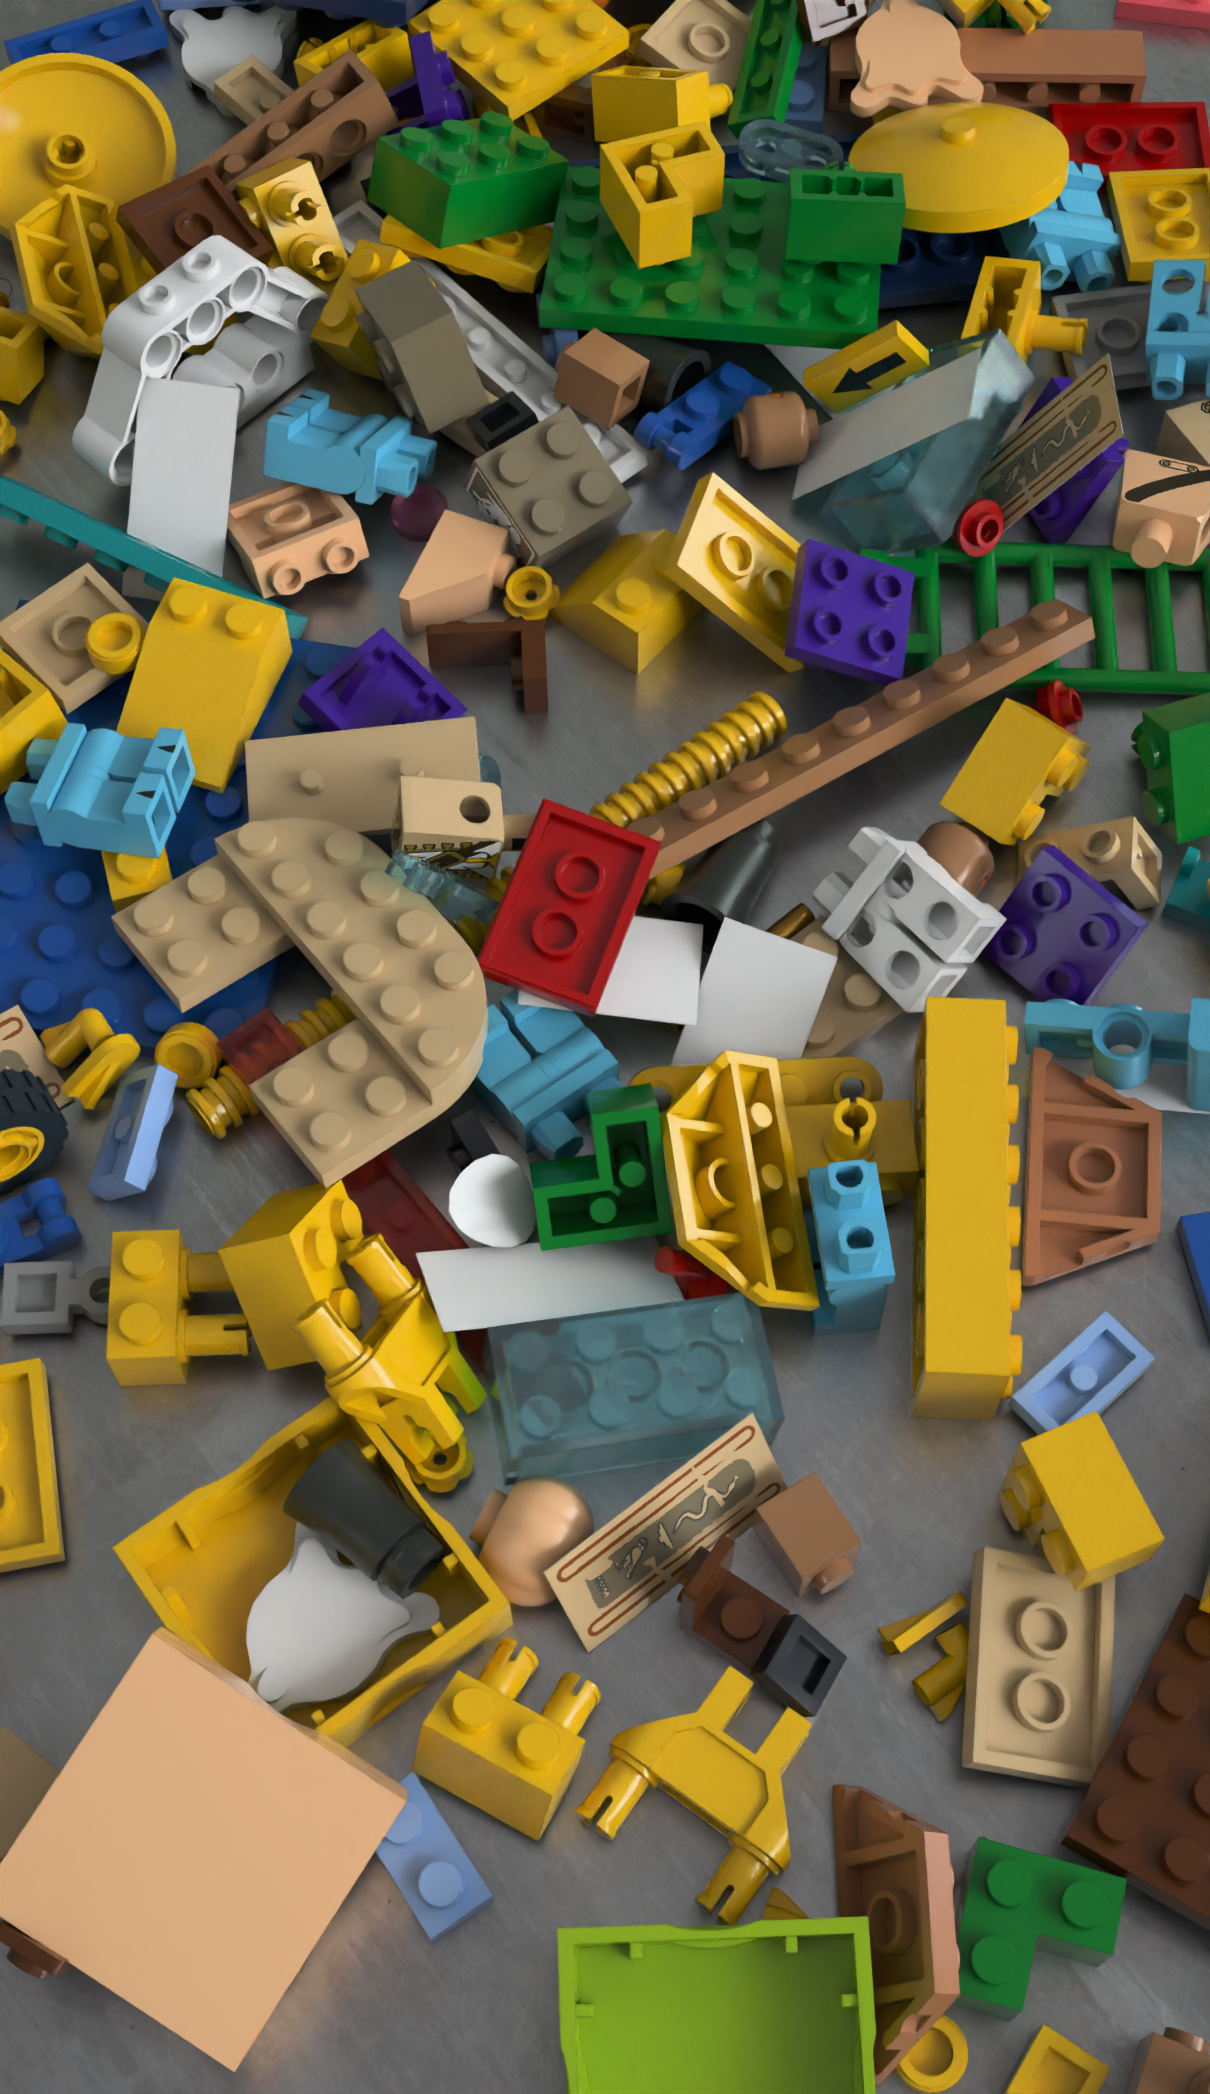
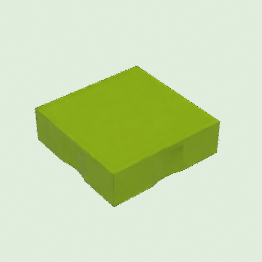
M868 1916L759 1920L750 1924L675 1927L669 1924L557 1928L560 2047L565 2060L566 2094H876L873 2057L876 2022Z

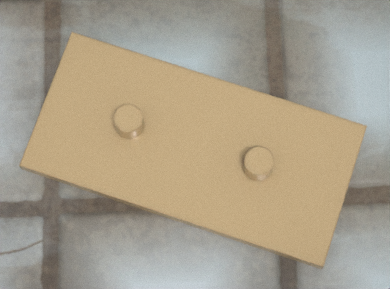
M475 716L245 741L249 822L280 818H308L338 824L363 836L391 833L400 776L481 782Z

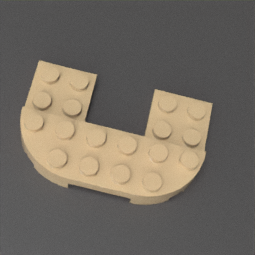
M280 818L251 821L242 827L215 838L214 841L218 853L216 856L111 916L117 934L182 1013L296 945L358 1017L249 1085L252 1100L326 1189L438 1117L451 1107L470 1086L483 1062L482 1051L487 1037V1029H489L484 978L474 953L464 939L394 861L371 840L351 829L322 820Z

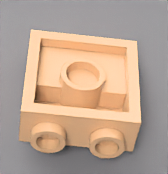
M285 482L229 504L226 537L239 553L245 574L263 599L274 595L295 594L308 581L326 574L347 573L354 569L360 560L370 557L360 519L338 493Z

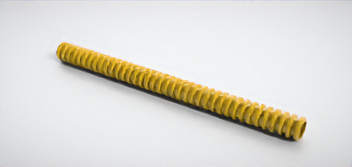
M754 691L749 695L748 702L740 701L735 705L734 712L726 711L721 715L719 721L710 722L706 726L705 732L698 731L693 734L691 742L683 741L679 744L677 752L670 751L664 755L662 762L652 763L648 768V773L640 772L635 775L633 779L634 784L625 782L620 786L619 794L616 792L608 794L604 800L605 805L602 803L594 804L590 809V815L627 828L633 821L643 817H650L678 802L685 793L695 789H702L717 781V779H721L730 774L731 769L744 763L745 759L756 757L759 749L770 747L774 742L773 739H781L788 732L787 720L783 710L771 696L762 691ZM506 866L502 869L500 879L495 877L492 880L486 881L485 890L479 887L472 890L470 894L471 900L466 898L458 900L455 904V911L446 909L441 912V915L468 944L475 957L480 953L479 947L483 946L513 873L514 867ZM334 989L331 991V999L328 1000L321 997L316 1001V1009L314 1011L310 1009L301 1011L299 1014L300 1020L297 1023L293 1020H288L284 1023V1032L281 1034L276 1031L271 1032L267 1037L268 1043L266 1045L258 1042L254 1044L251 1048L252 1054L249 1057L244 1054L235 1058L236 1066L232 1069L229 1066H223L219 1069V1078L214 1080L208 1077L203 1080L204 1088L198 1092L192 1088L186 1093L188 1099L186 1102L189 1109L210 1136L221 1140L226 1136V1127L231 1125L237 1128L243 1124V1115L247 1113L250 1116H254L259 1112V1107L251 1097L249 1089L251 1083L358 1018Z

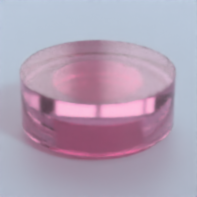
M415 485L414 491L407 498L396 495L391 505L393 526L398 535L411 542H428L444 510H448L445 496L438 489L427 485Z

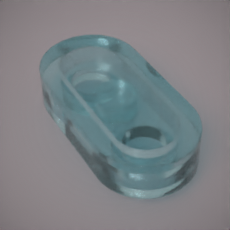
M771 119L755 120L747 124L739 136V160L751 172L788 183L790 168L824 170L828 164L838 161L839 170L842 171V148L834 139Z

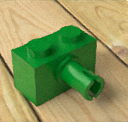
M838 161L828 164L824 170L789 169L783 228L785 260H798L812 265L825 261L853 262L863 267H874L879 264H897L906 205L902 173L856 171L854 166L846 161L843 164V171L839 170Z
M1210 692L1142 711L1143 722L1134 729L1131 735V740L1137 743L1131 745L1132 749L1140 756L1144 767L1147 769L1148 790L1143 793L1142 798L1145 815L1152 826H1157L1176 844L1210 835Z

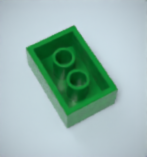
M485 112L480 118L465 121L445 120L439 126L423 129L407 127L403 128L401 133L377 137L367 200L441 249L555 222L561 184L566 180L569 160L549 148L550 144L548 141L527 134L514 126L513 120L510 117L497 112Z

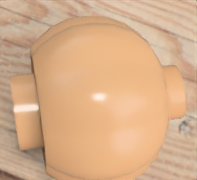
M549 1476L526 1477L514 1484L509 1495L495 1488L493 1489L474 1525L469 1539L483 1546L478 1561L507 1600L519 1606L537 1607L552 1603L557 1599L543 1572L594 1533V1519L588 1502L578 1490L568 1483Z

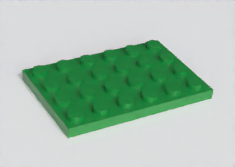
M592 166L568 167L566 180L561 184L539 308L540 327L586 331L596 328L601 332L841 350L877 331L881 264L874 267H863L853 262L825 261L812 265L798 260H785L783 228L788 183L761 181L756 178H724L722 210L698 215L693 218L691 256L639 269L600 202V169Z

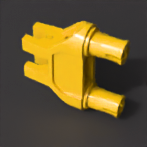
M376 1233L360 1243L346 1257L348 1264L354 1267L380 1304L377 1309L380 1314L359 1342L355 1335L349 1331L330 1306L331 1303L327 1298L317 1301L304 1310L296 1318V1321L291 1324V1328L295 1333H298L327 1373L324 1377L326 1381L325 1389L337 1405L350 1415L379 1424L407 1458L416 1465L424 1461L435 1446L421 1427L427 1428L432 1432L443 1450L453 1446L465 1430L456 1417L458 1408L445 1392L453 1394L467 1414L479 1409L488 1394L459 1352L455 1332H443L425 1280H422L420 1277L414 1279L385 1243L382 1234Z
M731 1666L727 1668L697 1712L641 1724L616 1734L608 1745L611 1749L608 1755L612 1762L583 1803L578 1805L574 1811L577 1817L591 1828L605 1806L610 1804L597 1822L596 1827L598 1828L596 1832L612 1841L617 1835L616 1831L646 1788L655 1789L658 1787L727 1837L731 1850L702 1893L698 1894L694 1900L699 1908L711 1916L725 1893L731 1892L732 1894L717 1915L716 1921L722 1925L738 1924L737 1921L767 1876L776 1877L778 1873L784 1874L790 1865L789 1835L781 1777L808 1738V1731L812 1727L811 1722L788 1707L756 1754L727 1735L726 1731L751 1696L752 1692L750 1689L754 1683Z

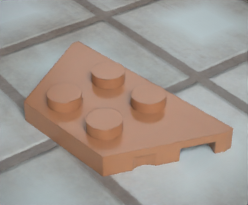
M1034 1047L1030 1058L1022 1286H1034L1156 1242L1160 1233L1162 1112L1136 1098H1127L1118 1094L1111 1084L1091 1073L1085 1079L1053 1062L1054 1053L1040 1047Z
M837 1784L832 1786L839 1917L868 1916L876 2022L873 2057L875 2085H880L960 1995L958 1974L960 1953L955 1933L953 1905L954 1872L950 1863L949 1836L943 1830L862 1786Z

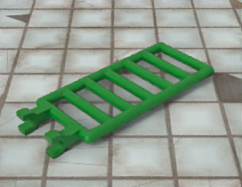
M921 540L915 547V557H890L881 550L860 548L859 555L914 572L913 590H916L918 633H908L904 666L919 667L920 672L931 666L937 658L942 656L938 563L973 564L976 641L982 639V636L989 630L999 627L996 565L1030 566L1033 607L1055 599L1053 567L1088 568L1090 608L1095 638L1093 639L1095 669L1060 667V661L1057 658L1002 689L1037 690V688L1049 684L1051 681L1060 680L1066 689L1074 688L1079 692L1201 695L1210 692V672H1185L1177 670L1169 571L1202 572L1210 647V549H1204L1193 565L1181 566L1163 561L1158 567L1144 568L1134 562L1130 553L1118 551L1111 545L998 542L993 550L980 557L965 554L960 549L954 547L951 540ZM1111 569L1145 570L1153 670L1119 669Z

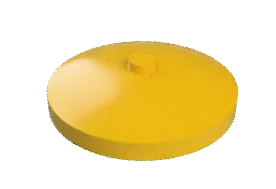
M79 53L37 55L23 59L0 71V234L8 240L12 241L10 229L14 223L38 204L50 198L64 184L113 199L115 204H124L176 180L177 152L171 122L154 93L132 73L107 60Z
M985 102L940 103L895 114L865 131L854 143L848 158L849 163L854 166L856 171L902 173L906 201L903 228L934 233L985 231L1029 218L1048 207L1060 196L1066 186L1069 174V146L1061 131L1052 123L1026 110Z

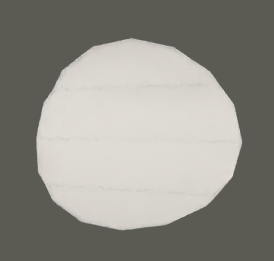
M490 1154L474 1160L459 1174L450 1190L448 1211L457 1228L471 1239L492 1247L512 1248L526 1242L534 1231L536 1212L529 1179L523 1173L520 1165L507 1155Z

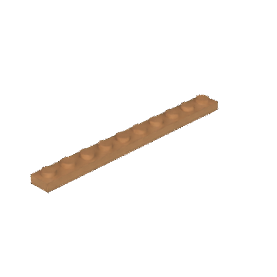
M1058 599L1040 603L1033 607L1030 613L1004 627L989 630L982 636V639L955 653L937 658L931 666L913 676L890 683L884 688L883 692L859 705L844 708L838 711L831 720L806 733L788 738L783 742L782 746L762 757L739 764L730 774L708 786L685 793L678 802L650 817H643L633 821L626 829L662 842L648 880L1094 639L1095 632L1092 617Z

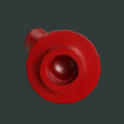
M985 498L973 501L964 511L959 512L953 517L945 532V539L951 540L954 547L967 555L974 557L986 555L994 549L1003 532L1004 516L1001 508L996 502Z
M1060 680L1051 681L1049 684L1037 688L1038 704L1025 706L1034 709L1075 735L1077 723L1083 721V708L1074 688L1066 689Z
M665 1246L656 1253L654 1259L655 1268L658 1272L674 1276L688 1306V1309L685 1310L700 1312L711 1309L722 1301L728 1290V1282L683 1249L681 1251Z

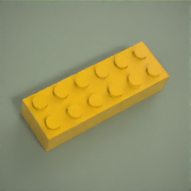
M927 996L913 1054V1127L919 1173L912 1199L911 1417L993 1421L1001 1399L1011 1398L1013 1376H1020L1022 1337L1020 1334H1010L1012 1311H1019L1021 1302L1020 1270L1010 1269L1011 1247H1018L1020 1238V1208L1018 1206H1009L1011 1185H1017L1020 1164L1019 1146L1009 1144L1010 1124H1016L1018 1116L1019 1091L1017 1084H1008L1009 1065H1015L1017 1057L1018 1030L1016 1025H1006V1000Z

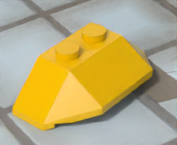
M64 184L50 198L38 204L16 221L10 229V235L28 313L63 350L83 357L100 360L104 347L101 335L104 323L109 314L127 299L107 220L115 203L113 199Z
M725 1050L712 1060L660 1117L662 1142L678 1245L758 1306L813 1311L820 1307L777 1058Z

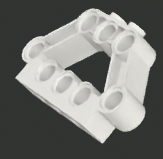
M221 235L211 236L203 240L120 303L107 317L101 334L104 346L84 417L78 422L71 440L72 450L77 457L114 484L119 486L131 485L138 402L146 376L153 379H170L173 368L178 363L182 352L193 344L204 345L211 341L220 331L224 320L235 311L238 313L250 311L255 314L244 324L234 323L226 327L219 334L211 350L203 356L192 355L185 359L178 366L172 379L240 389L237 431L315 368L310 344L314 340L309 336L330 295L286 266L275 269L267 267Z

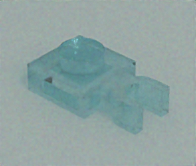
M400 850L395 851L384 871L388 875L403 881V886L407 889L429 896L428 900L441 915L455 923H459L463 915H466L488 925L500 902L465 877L424 859L420 861Z

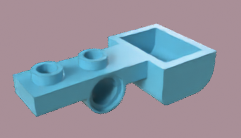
M1192 998L1190 1013L1143 1010L1136 1005L1125 1003L1114 1004L1110 1007L1078 1005L1066 999H1050L1044 1003L1027 1001L1024 1020L1026 1054H1032L1034 1047H1040L1054 1053V1056L1093 1059L1095 1075L1111 1084L1117 1090L1132 1089L1142 1084L1149 1076L1153 1064L1187 1067L1186 1104L1193 1110L1210 1112V999ZM1116 1045H1129L1136 1050L1129 1054H1116L1108 1049Z

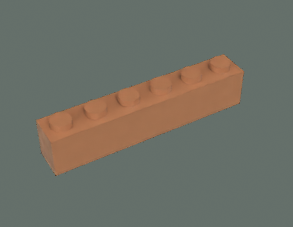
M861 26L829 37L826 66L827 111L852 112L850 109L851 92L861 78L855 66L854 54L856 36ZM955 28L961 42L960 55L962 63L983 85L984 90L981 102L1016 107L1036 115H1046L1049 103L1141 102L1147 76L1143 31L1035 29L1027 35L1023 29ZM929 96L927 106L949 103L939 96Z

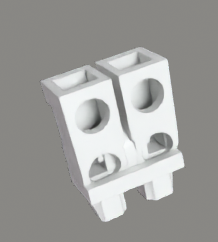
M863 827L848 845L847 851L865 869L856 882L853 883L843 872H832L822 880L812 894L813 899L829 917L821 928L834 940H839L845 950L906 1013L923 1012L926 997H946L968 969L963 963H973L1007 919L989 903L978 901L951 878L949 873L938 862L929 857L928 853L915 841L896 840L879 828Z

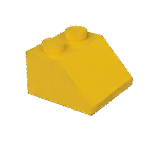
M667 529L619 536L560 595V601L553 609L548 611V616L638 675L696 616L704 605L662 573L676 535Z

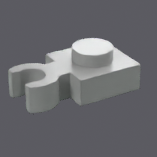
M71 1260L4 1263L0 1326L5 1335L73 1332L74 1314H86L94 1322L108 1323L109 1302L99 1303L94 1301V1298L101 1289L110 1288L111 1267H97L88 1271L82 1278H76V1269Z

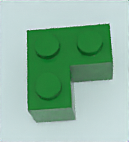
M651 1083L586 1092L594 1154L529 1163L541 1251L673 1233L659 1110Z
M978 1837L967 1855L954 1917L956 1943L960 1953L958 1971L960 1995L951 2005L1011 2022L1023 2011L1035 1949L1095 1967L1102 1965L1114 1954L1127 1878Z

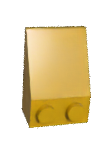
M173 577L148 625L116 732L125 737L155 739L160 727L184 729L196 771L191 785L223 794L245 750V741L250 740L293 653L285 610Z

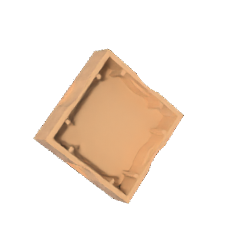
M160 1627L151 1634L0 1863V1917L43 1946L68 1959L70 1964L235 2073L406 1804L408 1789L323 1732L308 1728L283 1716L268 1705L247 1682L164 1627Z

